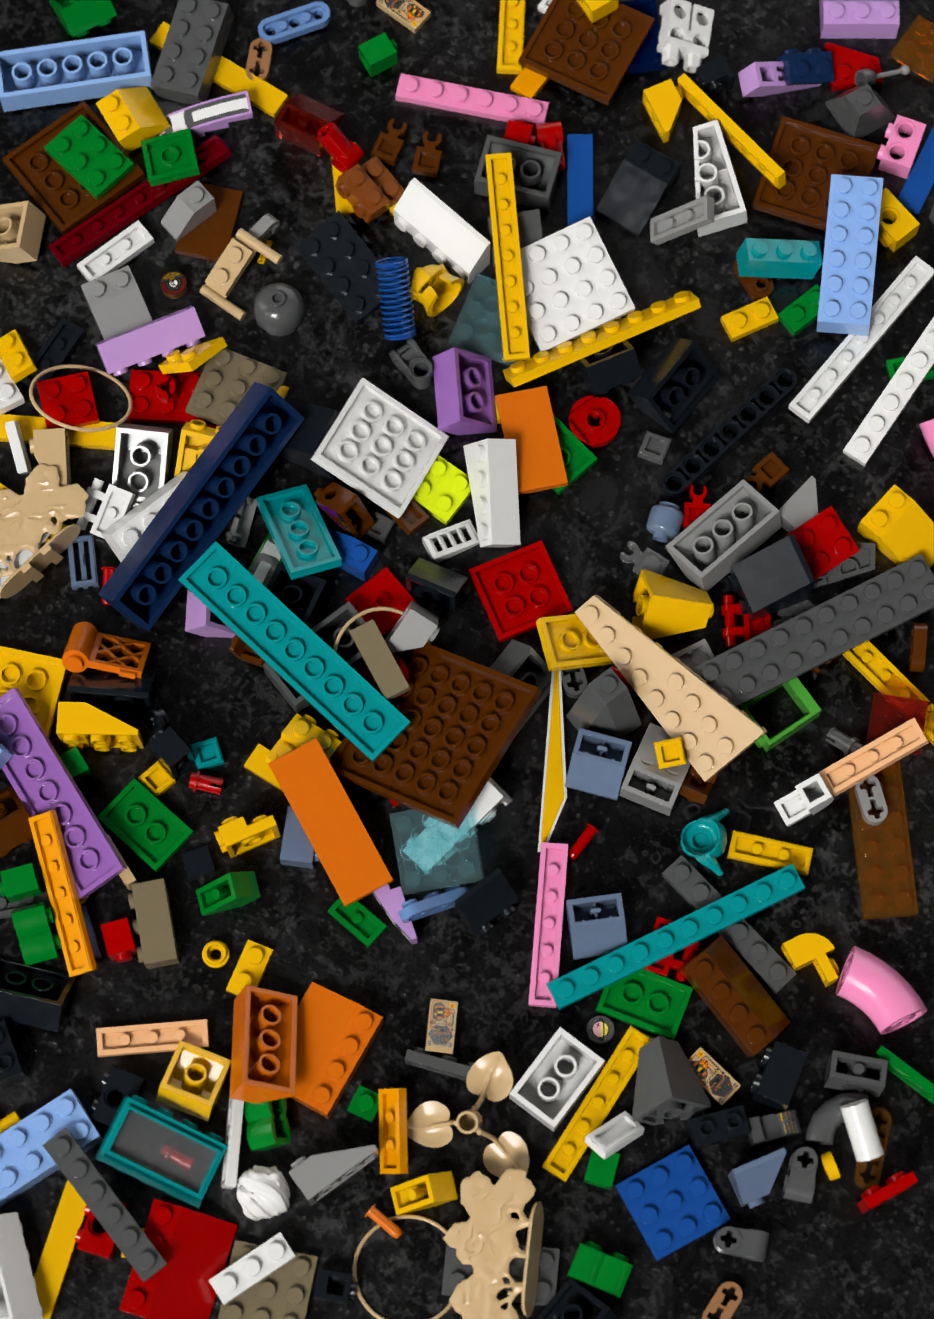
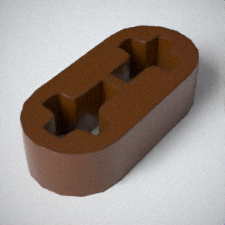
M913 622L909 655V671L923 673L927 623Z

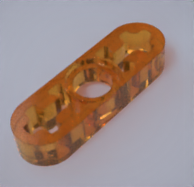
M883 1108L871 1110L873 1118L880 1114L882 1115L881 1120L886 1121V1124L881 1125L878 1130V1135H884L883 1139L880 1138L884 1154L868 1161L878 1162V1166L873 1164L870 1169V1175L874 1176V1180H870L868 1184L863 1183L864 1178L860 1177L859 1173L865 1172L867 1163L856 1161L854 1182L859 1188L864 1190L877 1185L881 1177L892 1123L891 1115Z

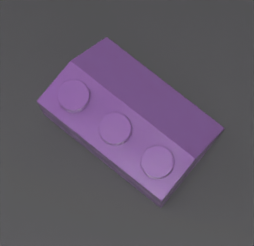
M456 347L432 357L438 430L454 435L496 432L497 421L491 358Z

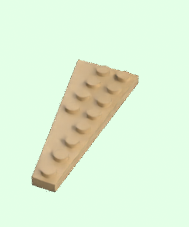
M593 595L575 611V614L671 739L681 737L685 757L704 782L709 781L767 732L763 726H759L748 717L747 713L739 710L729 702L727 697L719 694L705 683L706 681L678 658H674L662 648L663 646L654 642L639 627L634 626L621 616L619 611L600 596Z

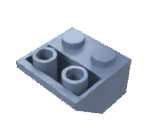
M579 728L565 787L617 801L632 742Z
M621 893L566 900V913L573 960L601 957L627 945Z

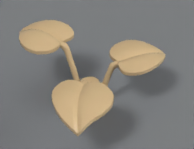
M499 1051L481 1057L472 1065L467 1074L466 1083L468 1090L473 1094L480 1095L472 1109L460 1113L456 1120H450V1111L447 1106L439 1101H427L420 1104L407 1120V1136L421 1145L431 1148L447 1145L453 1139L451 1125H454L464 1134L476 1132L477 1135H482L494 1142L489 1144L483 1153L484 1165L494 1176L500 1178L507 1169H520L528 1173L530 1163L529 1151L521 1136L512 1131H506L497 1139L494 1135L480 1128L482 1116L478 1112V1108L483 1103L485 1097L493 1102L501 1101L509 1095L514 1084L512 1071L503 1053Z

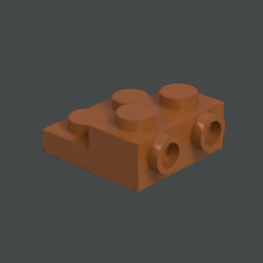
M377 156L361 166L359 164L355 165L338 176L335 185L339 195L343 199H347L352 205L355 214L359 218H363L367 224L395 205L405 191Z

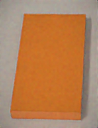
M547 386L495 395L504 439H516L518 495L568 486Z

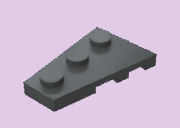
M855 542L860 551L817 578L813 589L874 571L876 543Z

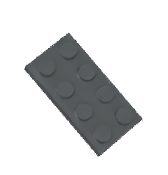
M446 1244L442 1296H451L456 1286L473 1274L472 1265L462 1264L456 1256L457 1250L451 1248L448 1244ZM519 1245L520 1250L526 1251V1245ZM541 1247L535 1301L537 1306H547L556 1295L560 1249ZM515 1257L509 1264V1274L515 1282H523L525 1258ZM503 1278L504 1284L510 1283L508 1278ZM502 1289L497 1293V1299L502 1300L508 1297V1291L513 1289ZM522 1292L515 1297L512 1303L521 1304Z

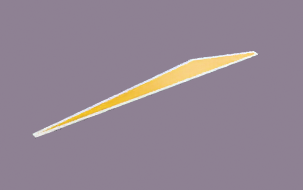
M561 670L552 671L538 852H541V842H549L567 799Z

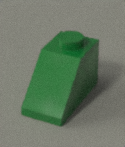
M254 871L229 872L196 890L202 916L238 908L261 897Z

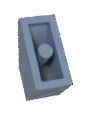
M288 806L280 853L281 865L314 869L315 861L319 862L320 860L292 807Z

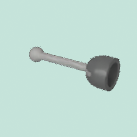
M903 65L900 69L875 74L871 69L858 70L855 74V83L857 87L868 84L872 88L876 84V79L901 73L907 75L910 72V67Z

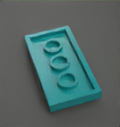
M307 484L256 497L257 506L291 580L342 566L341 556Z

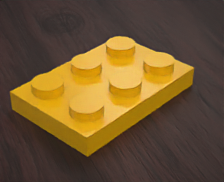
M576 614L542 617L536 621L549 672L614 664Z

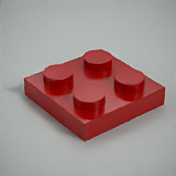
M88 371L36 382L43 412L53 419L75 427L100 423ZM45 418L47 429L64 428Z
M829 506L786 534V537L794 534L815 580L860 551L832 506Z
M902 1170L885 1181L887 1186L881 1188L877 1184L860 1195L862 1200L857 1203V1206L861 1213L864 1214L912 1187L918 1182V1179L913 1171L905 1174Z

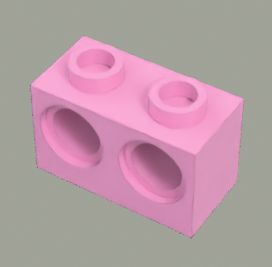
M897 115L894 124L889 122L884 136L889 138L886 145L881 144L876 158L881 160L878 170L907 179L927 124ZM899 133H905V134H907L909 137H907V138L901 137V136L899 135ZM891 155H898L901 159H893Z

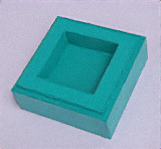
M217 737L191 744L198 771L224 764Z

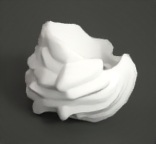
M254 1165L253 1169H248L239 1177L236 1195L243 1208V1213L248 1218L255 1221L262 1218L270 1219L288 1210L290 1206L289 1187L282 1172L276 1166L269 1168Z

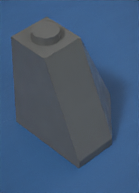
M868 84L848 89L825 102V105L846 135L858 139L869 135L896 118L882 97Z
M611 668L588 684L566 715L577 731H579V728L619 739H625L642 725L628 688Z
M658 1036L652 1038L648 1044L639 1049L632 1113L633 1121L654 1126L664 1124V1119H673L679 1116L681 1121L688 1120L711 1107L710 1101L679 1042Z

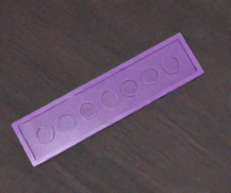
M15 687L0 697V743L13 754L2 767V770L31 817L56 810L78 897L85 899L127 869L20 690Z

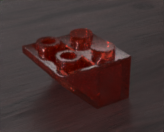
M298 93L286 101L274 121L275 133L277 137L321 157L325 148L317 140V132L329 122L335 123L338 127L344 117V113Z

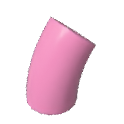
M856 946L852 947L840 974L836 995L846 999L862 1010L873 1022L880 1034H887L898 1030L927 1012V1008L919 995L895 969L870 952Z

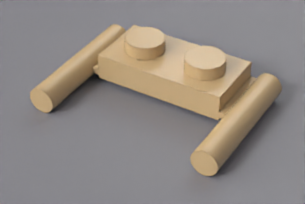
M242 228L237 231L236 237L231 239L206 278V283L199 291L203 296L240 321L245 318L247 313L226 298L249 265L256 251L277 265L283 259L282 255Z

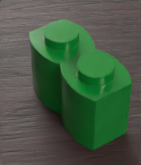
M43 901L13 909L11 916L25 965L28 966L58 958V950L62 949L58 933L54 934L51 924L55 923L52 908H46Z
M286 1098L258 1104L244 1101L243 1113L248 1122L246 1137L252 1151H266L290 1144L291 1132L286 1118Z
M587 1241L586 1245L580 1243L566 1277H571L577 1282L619 1299L633 1265L628 1263L629 1258L613 1252L612 1256L601 1252L602 1246Z

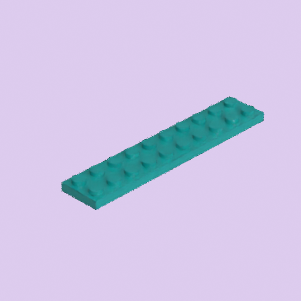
M216 541L178 579L183 586L373 763L411 724L401 712Z

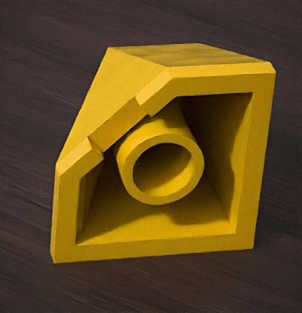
M641 569L634 590L633 602L636 603V614L638 615V617H632V624L639 627L652 640L706 627L708 618H711L714 613V604L706 591L649 570Z

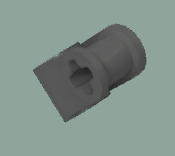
M412 338L407 339V343L398 350H391L389 352L393 363L404 373L415 388L427 389L432 385L434 381L432 364ZM419 371L427 372L425 376L416 375Z
M802 1147L791 1154L782 1198L811 1204L815 1190V1176L818 1164V1156L813 1149ZM805 1153L806 1159L810 1160V1164L805 1165L803 1168L801 1167L802 1163L797 1161V1157Z
M726 1226L714 1234L713 1245L722 1254L765 1262L770 1233ZM729 1233V1238L734 1243L725 1247V1242L720 1241V1237Z

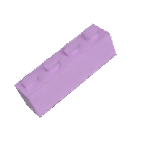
M191 305L97 342L95 345L106 372L118 376L128 372V367L136 363L139 367L153 362L152 357L159 354L165 357L182 345L186 344L187 348L201 343L200 338L205 337V333L196 310Z

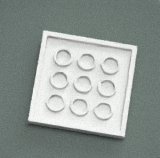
M590 216L520 249L527 326L539 351H549L556 348L558 344L571 341L580 337L585 332L592 331L635 311V306Z
M362 377L311 460L399 519L449 436Z

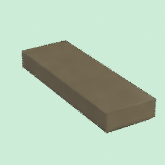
M373 619L349 631L385 699L390 701L410 690L404 675Z

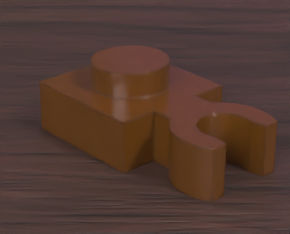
M393 118L388 122V134L380 132L372 149L371 158L377 156L381 162L395 166L404 147V140L401 138L407 133V124L404 123L400 130H395L393 128L395 126V119Z
M425 131L423 134L424 147L417 146L412 174L437 178L442 159V151L437 149L442 145V135L438 134L437 140L430 142L428 140V132Z
M771 451L752 468L755 476H748L744 480L748 484L755 485V490L761 493L763 485L770 490L789 474L790 469Z

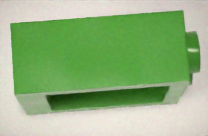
M798 678L781 686L785 688L804 716L769 739L764 734L754 742L759 748L763 747L766 752L811 723L821 713V708ZM779 687L737 708L739 710H743L745 713L749 715V718H751L754 722L757 723V721L748 711V708H750L751 706H753L754 704H756L757 702L771 694Z

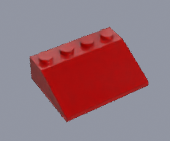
M154 1199L144 1233L168 1265L146 1282H143L132 1267L119 1310L144 1319H210L217 1293L208 1280L225 1269L238 1225Z

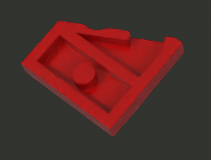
M829 42L825 43L824 51H831L835 80L830 83L832 91L857 87L855 74L858 70L871 69L875 74L881 73L878 57ZM883 78L876 79L875 86L882 85Z

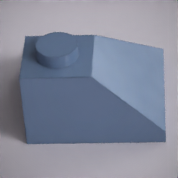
M785 1148L731 1170L728 1178L741 1207L748 1205L752 1209L765 1203L764 1197L770 1194L785 1158Z

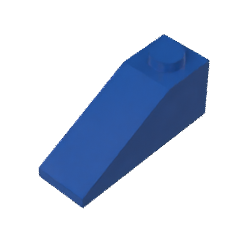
M327 527L342 559V566L339 568L366 582L379 561L378 551L354 537Z

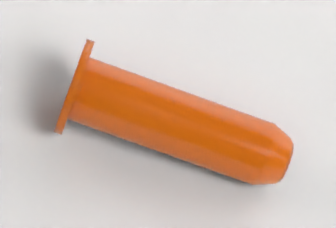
M374 1204L364 1217L369 1216L393 1238L398 1239L402 1234L401 1229L375 1207L376 1204Z

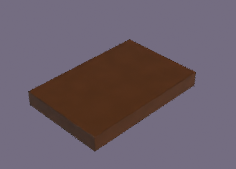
M201 183L213 196L217 211L177 241L175 253L217 262L233 237L244 195L243 191Z

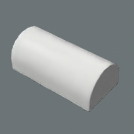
M865 1098L840 1106L856 1161L864 1162L882 1156L884 1151L868 1099Z

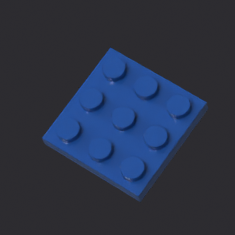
M689 1145L615 1185L656 1261L731 1220Z

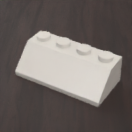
M414 177L394 208L395 225L401 231L409 232L420 247H426L430 250L433 258L440 264L445 263L454 276L462 278L470 284L490 264L491 242Z
M18 1212L0 1214V1319H43V1309L39 1303L36 1280L32 1274L29 1262L30 1255L26 1249L23 1226L19 1221Z

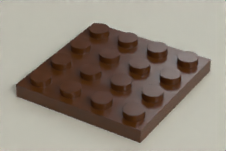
M552 0L521 54L518 64L609 106L651 31L655 19L618 2L617 10L592 23L576 0Z
M85 101L2 158L3 163L62 235L73 230L145 178V173ZM81 114L129 158L135 167L98 201L44 149L51 140Z
M782 116L769 157L785 171L786 184L782 188L777 189L762 175L752 209L826 231L831 174L870 177L880 145Z

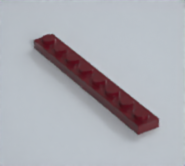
M215 134L195 148L200 175L153 187L146 180L48 245L51 253L63 267H66L231 157L229 148Z

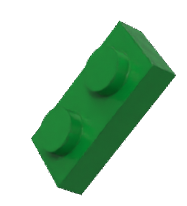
M814 285L778 314V320L793 336L797 335L818 318L819 285Z
M339 897L328 910V913L368 948L387 929L383 922L358 901L344 907Z

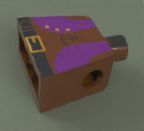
M332 482L326 488L319 487L315 491L314 499L325 517L345 534L360 540L375 525L359 496L341 485ZM349 512L351 516L348 517L345 513Z

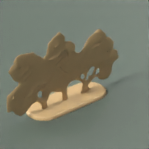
M507 1169L495 1185L491 1183L487 1176L481 1174L480 1171H476L470 1177L464 1178L460 1184V1203L465 1207L470 1218L466 1222L454 1223L443 1239L451 1248L457 1250L456 1256L462 1264L472 1265L473 1274L468 1279L461 1281L449 1298V1303L457 1313L461 1314L462 1319H519L517 1311L512 1307V1302L521 1292L523 1314L529 1318L534 1310L544 1211L542 1203L537 1202L531 1210L530 1219L523 1212L525 1204L534 1196L536 1190L532 1182L526 1178L527 1173L525 1170ZM517 1213L519 1219L511 1218L510 1214ZM528 1227L526 1251L520 1250L516 1232ZM515 1257L525 1258L523 1282H515L509 1274V1264ZM504 1277L510 1280L509 1284H504ZM502 1289H513L508 1291V1297L502 1300L497 1299V1293ZM509 1303L507 1309H501V1305Z

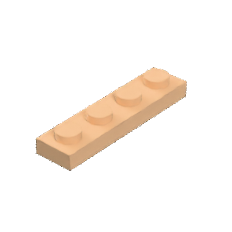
M912 718L819 773L831 795L835 797L925 746L929 741L917 720Z
M207 1019L96 1028L98 1057L171 1052L176 1050L180 1040L201 1049L210 1048Z

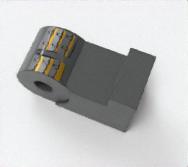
M796 1110L747 1119L751 1131L749 1134L751 1147L802 1133Z

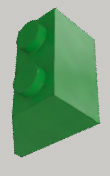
M49 0L66 32L72 38L75 36L77 38L83 37L90 32L89 29L97 25H107L112 21L113 17L117 16L110 0Z

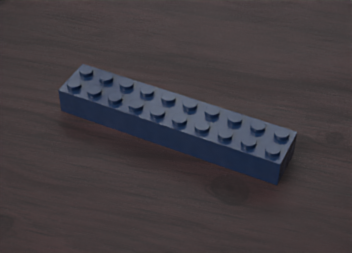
M254 382L98 595L134 625L149 632L182 587L178 579L215 542L305 418L273 388Z

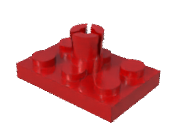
M131 370L129 393L132 398V410L127 418L128 422L186 424V422L197 419L206 423V420L186 413V407L202 373L182 372L163 374L161 371Z

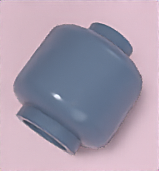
M661 501L659 505L652 506L646 529L653 534L652 538L654 540L666 543L668 539H674L679 535L684 515L679 510L680 507L678 505Z

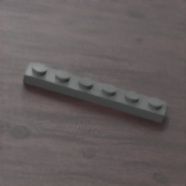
M682 855L662 873L664 879L695 911L723 898ZM745 920L717 932L725 938L732 949L776 994L796 976L797 973Z
M66 1128L42 1145L143 1282L148 1281L168 1265Z

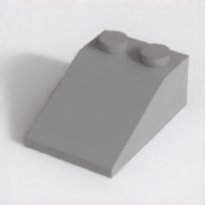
M129 266L81 285L85 300L104 340L153 321Z
M122 423L116 427L112 485L136 494L131 505L132 508H135L167 483L174 429Z
M370 1145L311 1155L307 1159L305 1156H302L291 1164L292 1170L288 1173L312 1206L380 1155L376 1146Z

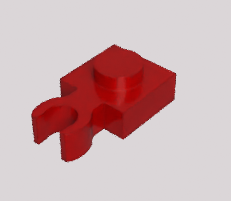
M694 485L690 487L689 497L692 503L684 502L683 530L711 507V504L703 503L707 495L706 486H703L702 495L694 494Z

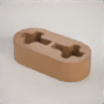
M257 38L251 42L246 65V75L249 79L254 81L252 74L256 72L257 65H260L262 74H259L258 77L267 82L273 56L270 42L264 41L262 38ZM261 46L265 47V51H263L262 53V59L258 58L257 50H259Z
M734 1282L723 1283L710 1300L701 1319H709L707 1317L708 1313L713 1315L718 1307L723 1310L719 1319H730L742 1300L741 1287ZM734 1288V1295L737 1297L736 1301L730 1300L726 1306H723L721 1303L725 1295L722 1293V1290Z

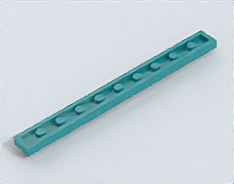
M792 863L547 983L546 986L558 1010H561L803 891L805 886Z

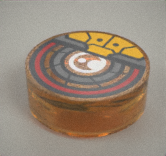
M176 271L166 273L161 279L162 292L171 299L182 297L187 290L185 277Z

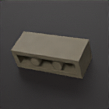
M164 878L131 884L132 893H128L130 909H135L137 919L132 920L135 936H140L141 946H137L139 963L144 962L147 969L180 963L167 884Z

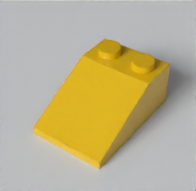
M894 484L860 521L856 532L868 542L876 543V548L897 566L921 554L930 568L934 564V522L910 496Z

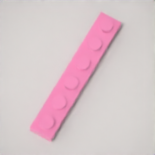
M402 73L395 95L397 101L508 122V120H523L533 125L534 128L535 124L545 123L549 108V102Z
M541 842L528 1006L556 1008V1004L546 985L559 976L569 844Z

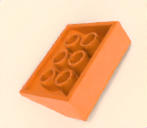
M312 982L297 1007L295 1095L290 1098L329 1119L384 1023L383 1017L348 998Z

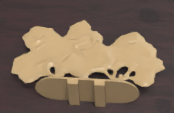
M37 465L29 476L25 478L26 485L23 495H17L10 489L0 490V563L8 567V570L5 568L1 570L0 578L10 576L0 588L1 598L12 597L32 580L37 583L44 577L41 572L51 562L57 565L63 559L61 553L80 534L81 528L79 525L72 524L61 529L62 522L85 515V501L89 498V495L78 483L60 487L58 485L60 477L56 466ZM52 517L57 519L56 525L51 521ZM47 532L54 535L40 549L37 548L44 533ZM29 549L33 555L18 569L14 567L15 556L21 550ZM8 556H11V563L6 561Z

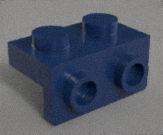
M811 48L799 53V49H789L784 51V55L775 58L776 61H783L786 86L830 84L835 81L831 51L821 52L820 48Z

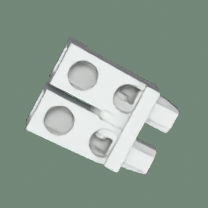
M666 0L660 5L659 15H662L657 52L662 53V64L675 66L678 64L679 59L684 60V71L693 74L696 72V68L701 66L702 60L709 54L708 46L714 10L697 4L692 5L691 2L685 0Z

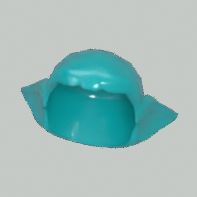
M728 808L686 824L681 833L682 850L687 855L695 857L698 862L718 876H722L723 871L716 858L724 853L727 845L726 829L720 821L729 814Z

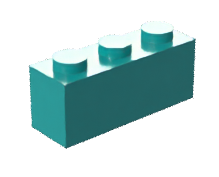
M745 238L736 253L740 277L813 279L823 264L819 241Z

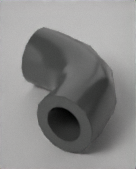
M860 1092L840 1093L825 1100L812 1114L805 1141L819 1145H833L836 1130L844 1123L840 1106L865 1098L869 1099V1095Z

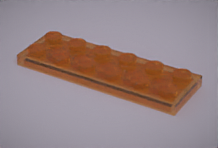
M900 760L874 774L880 782L888 807L887 817L882 824L876 826L867 824L862 817L854 786L847 790L863 920L917 916L919 914ZM865 780L860 788L866 789L868 797H871L870 790L874 785L868 784ZM870 802L872 808L868 814L874 815L875 819H878L882 811L881 809L876 810L874 803Z

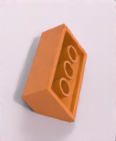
M245 985L235 998L230 1080L231 1099L258 1104L295 1095L298 996Z

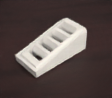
M470 519L422 537V543L429 557L439 563L480 544L477 532ZM467 529L471 540H466L462 530ZM457 533L460 541L462 542L458 545L453 537V534ZM448 538L452 547L447 548L443 539ZM439 542L442 551L438 552L434 543Z

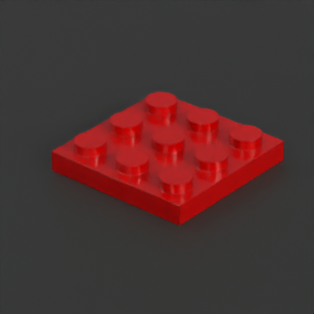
M542 540L468 570L499 643L537 628L536 621L539 618L570 615L573 613V608Z

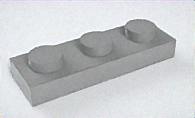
M706 195L651 218L650 242L659 245L713 223L714 198Z

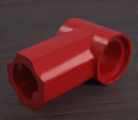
M561 121L535 124L537 146L562 153L559 173L565 169Z
M329 122L317 132V140L331 155V163L341 173L357 165L363 158L364 152L354 142L348 140L335 123Z

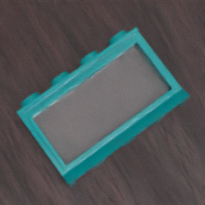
M133 1094L132 1099L124 1097L94 1159L104 1162L124 1174L139 1179L141 1182L153 1186L171 1197L180 1199L190 1204L189 1206L200 1208L201 1201L228 1148L227 1145L222 1143L224 1138L209 1131L207 1135L197 1131L198 1125L185 1119L180 1123L172 1119L174 1115L172 1112L158 1107L156 1111L147 1106L149 1101Z

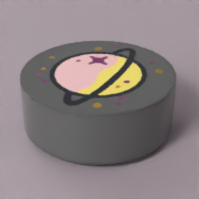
M605 1016L593 1017L587 1024V1036L595 1044H606L614 1035V1025Z

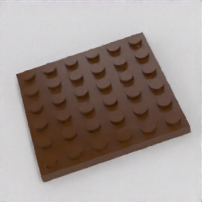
M426 643L424 647L400 651L397 654L408 667V685L410 690L405 692L401 698H394L389 702L411 724L374 763L346 737L329 762L338 777L459 829L542 692L536 686Z

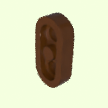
M736 258L734 273L748 295L755 301L766 296L769 299L774 288L772 279L740 277ZM763 283L765 287L759 288L756 284Z

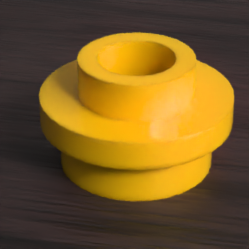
M218 940L207 943L202 950L203 961L211 968L224 966L230 957L227 945ZM218 950L221 952L219 959L211 958L213 951Z

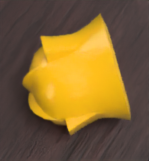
M443 263L440 265L430 264L424 267H417L413 274L411 284L412 296L410 298L423 304L427 316L435 317L456 300L464 287L465 281L462 278L451 275Z

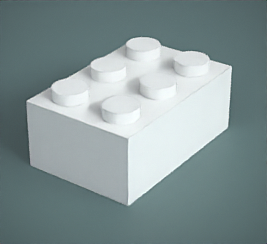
M559 1027L509 1093V1098L554 1132L604 1066L605 1060Z

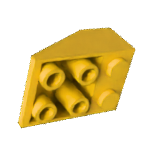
M58 702L56 734L62 745L67 747L68 750L75 746L79 751H82L83 747H94V750L101 752L110 751V748H121V751L136 752L137 748L144 749L145 743L138 729L86 702Z

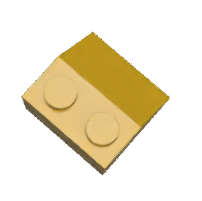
M147 86L116 89L96 102L117 140L128 154L142 146L141 140L153 138L171 126Z
M180 1040L159 1086L156 1102L208 1122L231 1065V1060Z

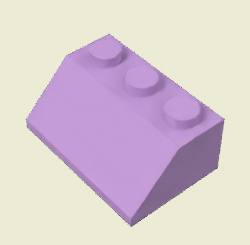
M819 0L821 39H896L900 25L899 0Z

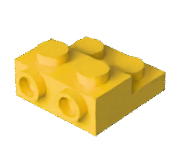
M197 419L186 422L181 430L174 477L182 471L188 472L222 426H217L216 429L206 427L204 421Z
M296 713L282 731L281 738L266 756L265 762L268 764L317 738L326 757L330 761L342 741L339 740V736L335 731L331 729L324 731L316 726L317 722L311 716L305 714L302 717Z
M266 815L256 817L251 821L252 824L248 826L243 816L240 818L233 816L224 820L222 825L218 827V831L214 832L222 853L228 851L230 858H233L281 837L273 815L269 817Z

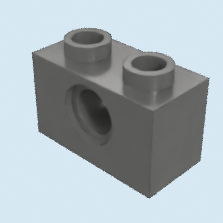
M833 1050L826 1064L824 1087L852 1093H866L869 1096L879 1098L885 1088L888 1061Z

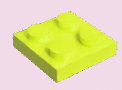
M438 455L412 499L423 510L447 526L471 495L469 477Z

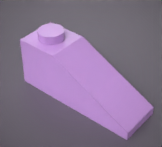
M783 61L754 62L738 72L743 97L768 96L821 85L786 86Z

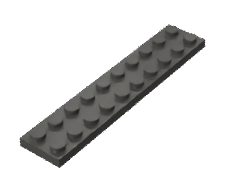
M920 554L691 668V670L706 681L705 683L719 694L727 697L728 701L734 706L739 707L934 608V575Z

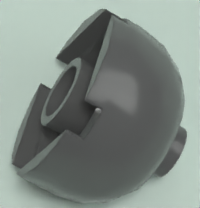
M273 283L259 291L255 298L253 312L256 323L259 327L266 330V333L274 336H284L293 333L296 330L295 328L300 323L302 324L305 317V305L302 296L294 287L286 283Z

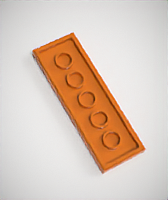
M317 738L268 763L344 907L393 882L389 871Z

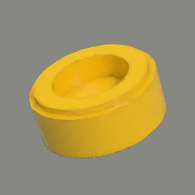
M831 1152L821 1154L820 1158L829 1180L833 1181L841 1178Z

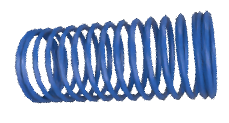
M388 257L377 260L375 267L379 268L376 273L383 274L377 277L378 280H382L377 284L382 286L378 289L382 292L379 296L385 297L380 299L381 303H385L380 306L384 309L381 311L384 314L382 319L387 320L382 323V325L387 326L383 329L386 331L384 338L386 340L412 338L417 335V331L414 326L416 322L413 321L415 316L412 315L414 313L412 309L414 306L411 304L413 299L410 298L412 296L410 292L411 287L409 286L411 284L409 281L410 276L407 275L409 273L407 269L409 267L408 258ZM403 270L407 271L406 273H396ZM403 276L408 277V278H406V279H396V278H400V277H403ZM403 282H408L407 285H396ZM409 288V290H407V291L400 290V289ZM406 293L410 294L409 296H400ZM406 299L410 300L409 302H400ZM392 310H401V311H395V312H387V311H392ZM391 316H400V317H394V318H386V317H391ZM409 316L412 317V319H403ZM404 321L399 323L386 324L390 322ZM395 327H403V328H398V329H389V328H395Z

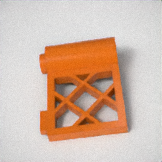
M79 622L73 626L62 656V664L68 671L74 673L82 672L88 667L116 673L121 677L141 679L151 643L100 633L93 624ZM102 643L110 644V645H114V646H113V647H110V648H107V647H106L105 645H103ZM134 649L142 652L132 653L130 650ZM122 653L124 657L118 658L114 654ZM106 657L109 661H102L97 659ZM133 663L137 668L126 666L125 664Z

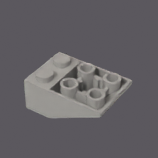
M650 723L629 767L619 796L670 816L691 763L685 757L686 764L658 769L653 742L668 740L671 737L664 728Z

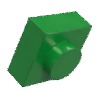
M359 1085L347 1111L373 1123L379 1111V1095Z

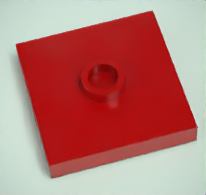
M387 567L345 599V602H350L358 613L374 607H392L405 611L411 601L417 603ZM374 611L361 617L365 622L373 619L381 635L384 637L390 633L401 615L391 611Z

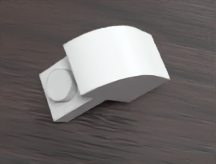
M818 773L796 785L795 791L775 801L774 804L786 826L789 827L803 818L821 811L834 798Z

